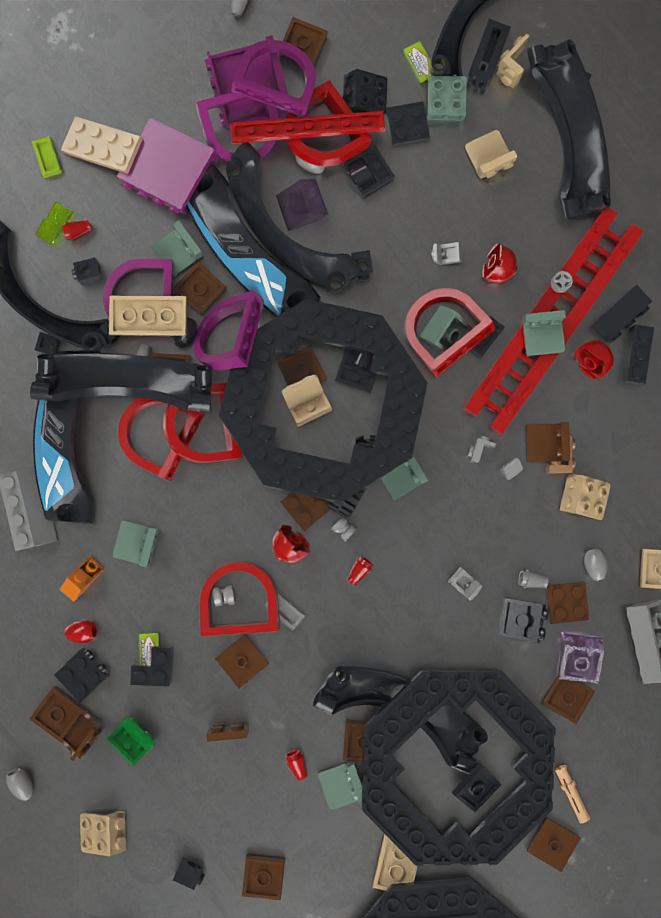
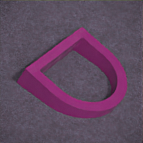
M279 40L260 41L251 45L244 52L233 80L231 92L305 117L316 82L315 68L309 57L290 43ZM265 53H281L292 58L301 67L305 76V88L302 98L298 99L245 80L251 62L256 57Z
M270 82L260 84L262 86L272 89ZM234 92L198 101L195 104L208 146L215 149L219 158L226 162L232 161L231 156L234 153L226 150L216 139L208 110L250 99ZM265 104L268 119H279L277 108ZM276 140L266 141L257 150L261 158L272 149Z
M134 259L118 266L111 273L104 287L103 303L107 316L109 317L110 296H113L116 284L125 274L133 270H164L163 296H173V260ZM133 335V336H139V337H172V336H140V335Z
M255 290L223 300L203 319L196 332L193 344L194 354L203 365L210 366L213 370L248 366L264 300ZM243 312L234 349L216 355H207L206 341L215 325L230 314Z

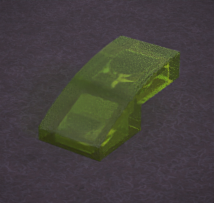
M55 201L47 218H43L35 235L53 244L62 232L61 225L69 221L74 211Z

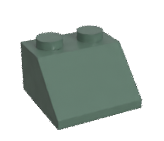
M440 305L420 337L429 346L442 354L473 328L456 311Z

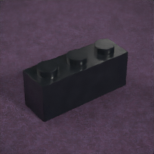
M636 285L594 322L591 327L605 342L611 339L614 342L622 335L620 331L624 327L628 329L636 322L634 318L638 314L642 316L650 309L648 305L652 300Z
M637 324L630 327L621 384L639 387L646 384L654 327Z

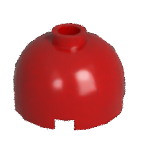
M496 244L487 256V258H490L488 266L485 263L483 265L482 277L493 283H503L509 280L511 276H515L518 270V266H516L517 259L511 249L504 245Z
M593 340L586 342L575 352V360L579 359L581 363L579 366L580 370L592 379L597 377L602 379L613 367L614 356L611 348L601 341Z
M282 525L276 531L272 540L275 557L280 561L288 563L301 561L310 553V550H308L310 548L309 543L301 533L297 531L295 534L291 531L293 527Z

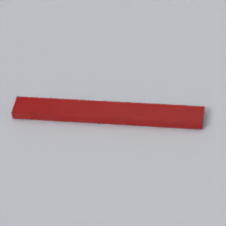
M383 111L230 123L232 144L385 132L386 129Z

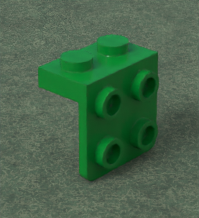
M127 717L105 740L133 767L156 743L154 742V737L149 732H144L140 728L141 725L135 718Z

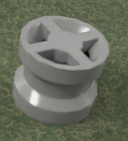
M560 271L552 278L550 285L555 292L563 293L571 287L573 279L568 272Z

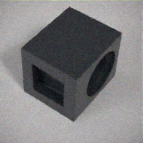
M370 250L351 253V257L357 264L365 263L367 265V269L362 271L355 279H358V281L369 280L373 276Z
M95 257L73 263V278L81 285L103 280L99 261ZM90 268V273L87 276H83V269Z
M183 857L173 881L194 890L196 885H201L205 876L202 873L204 866Z

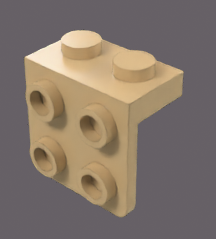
M526 34L524 37L519 36L514 42V47L511 51L507 49L497 65L499 67L497 75L501 78L504 85L510 86L512 89L518 84L524 72V69L514 60L525 49L530 37L529 34Z
M494 130L465 145V150L480 179L484 177L490 178L501 169L511 168L517 159L514 150L509 152L498 130Z
M317 375L307 376L303 380L291 384L282 390L285 401L298 427L333 411Z
M568 473L559 511L602 520L606 509L610 484L584 475Z
M117 811L107 815L82 813L80 815L81 851L104 856H113L126 851L125 811Z

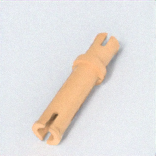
M563 764L556 767L555 772L561 782V789L565 791L579 823L589 821L591 817L583 804L575 786L576 782L574 779L572 780L567 766Z

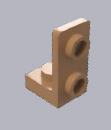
M569 434L570 461H566L565 465H563L562 461L551 462V465L546 466V474L573 473L576 461L575 458H572V450H575V439H572V434Z

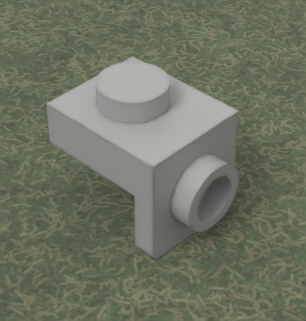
M461 243L433 244L431 251L433 261L439 265L462 262Z
M481 436V439L477 438L474 446L471 445L469 448V461L479 463L484 446L495 448L496 443L492 442L493 439Z
M461 567L448 580L454 588L470 601L478 595L483 587Z

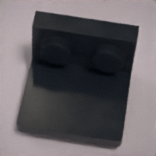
M354 69L344 75L343 99L352 112L362 109L370 112L383 111L386 114L388 79L385 76Z

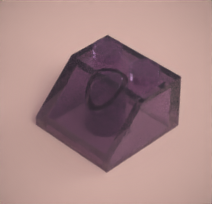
M300 179L276 195L288 231L314 223L328 215L316 179Z
M564 633L560 654L559 679L599 683L605 650L603 639Z

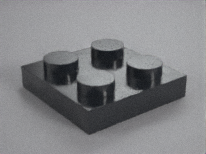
M424 101L386 108L393 146L430 140Z
M478 764L457 785L452 794L472 811L476 812L502 784Z

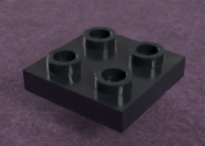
M376 145L371 146L343 163L345 171L362 198L395 178Z
M346 348L335 381L371 393L377 377L376 373L370 372L374 354Z

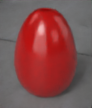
M81 620L70 624L65 629L64 634L69 641L88 643L95 639L97 627L91 621Z

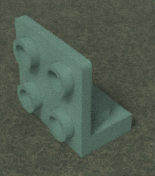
M465 76L428 77L427 120L464 121L466 116L467 78Z
M179 220L173 224L175 230L151 246V249L159 259L173 260V277L204 256Z
M565 310L526 314L522 318L527 356L565 352L562 321L566 318Z
M413 455L411 460L380 478L393 500H397L428 481Z
M122 520L112 556L117 559L137 563L139 566L150 567L159 529Z
M354 761L318 773L330 810L359 801L360 805L362 804V782Z

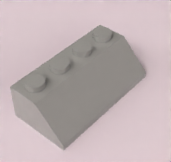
M30 468L1 474L0 489L15 551L58 541L54 521H48L44 517L36 484L35 469Z
M661 599L626 608L643 684L661 683Z

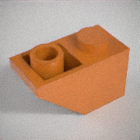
M89 556L66 578L59 590L75 602L104 570V567Z

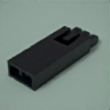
M492 19L488 20L468 74L470 76L467 83L468 86H471L473 80H475L474 88L478 89L481 82L483 83L481 91H485L487 83L491 82L511 26ZM481 60H482V61H485V62H487V63H489V66H488L486 72H484L485 69H486V66H487V65H485V64H482L480 70L478 69L479 66H480Z

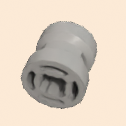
M342 516L331 529L335 533L341 534V538L346 541L358 528L354 524L350 525L348 518L346 519Z
M233 585L226 586L223 589L220 587L213 588L216 607L226 603L229 605L235 604Z

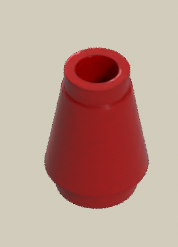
M88 219L65 222L64 225H61L66 240H73L91 231Z
M363 556L356 559L347 580L356 586L372 571L373 564Z
M299 749L285 755V762L298 781L305 779L308 775L303 753Z

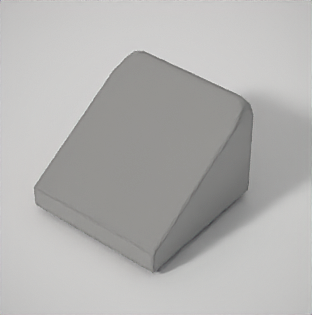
M513 458L500 468V471L507 480L512 479L523 470L518 458Z

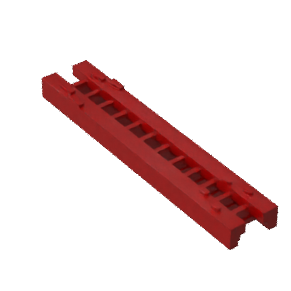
M610 207L600 212L560 269V271H566L572 276V285L583 292L580 298H575L567 291L557 293L549 285L530 312V314L561 311L554 306L559 297L571 304L573 308L568 315L565 314L566 318L562 321L565 344L644 232L633 223L622 238L608 229L618 214ZM601 237L615 246L611 253L597 244ZM591 252L604 261L601 268L587 260ZM580 268L594 277L589 284L575 275ZM523 324L463 408L465 412L475 417L484 404L494 414L497 412L498 415L489 427L498 435L504 433L559 354L539 355L536 361L521 352L525 347ZM516 359L530 367L524 377L510 368ZM505 374L519 382L513 393L500 384ZM495 389L509 398L503 408L489 400Z

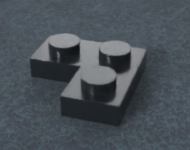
M152 646L151 665L132 664L130 685L169 687L172 647Z

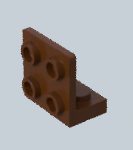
M569 422L528 424L527 461H570Z

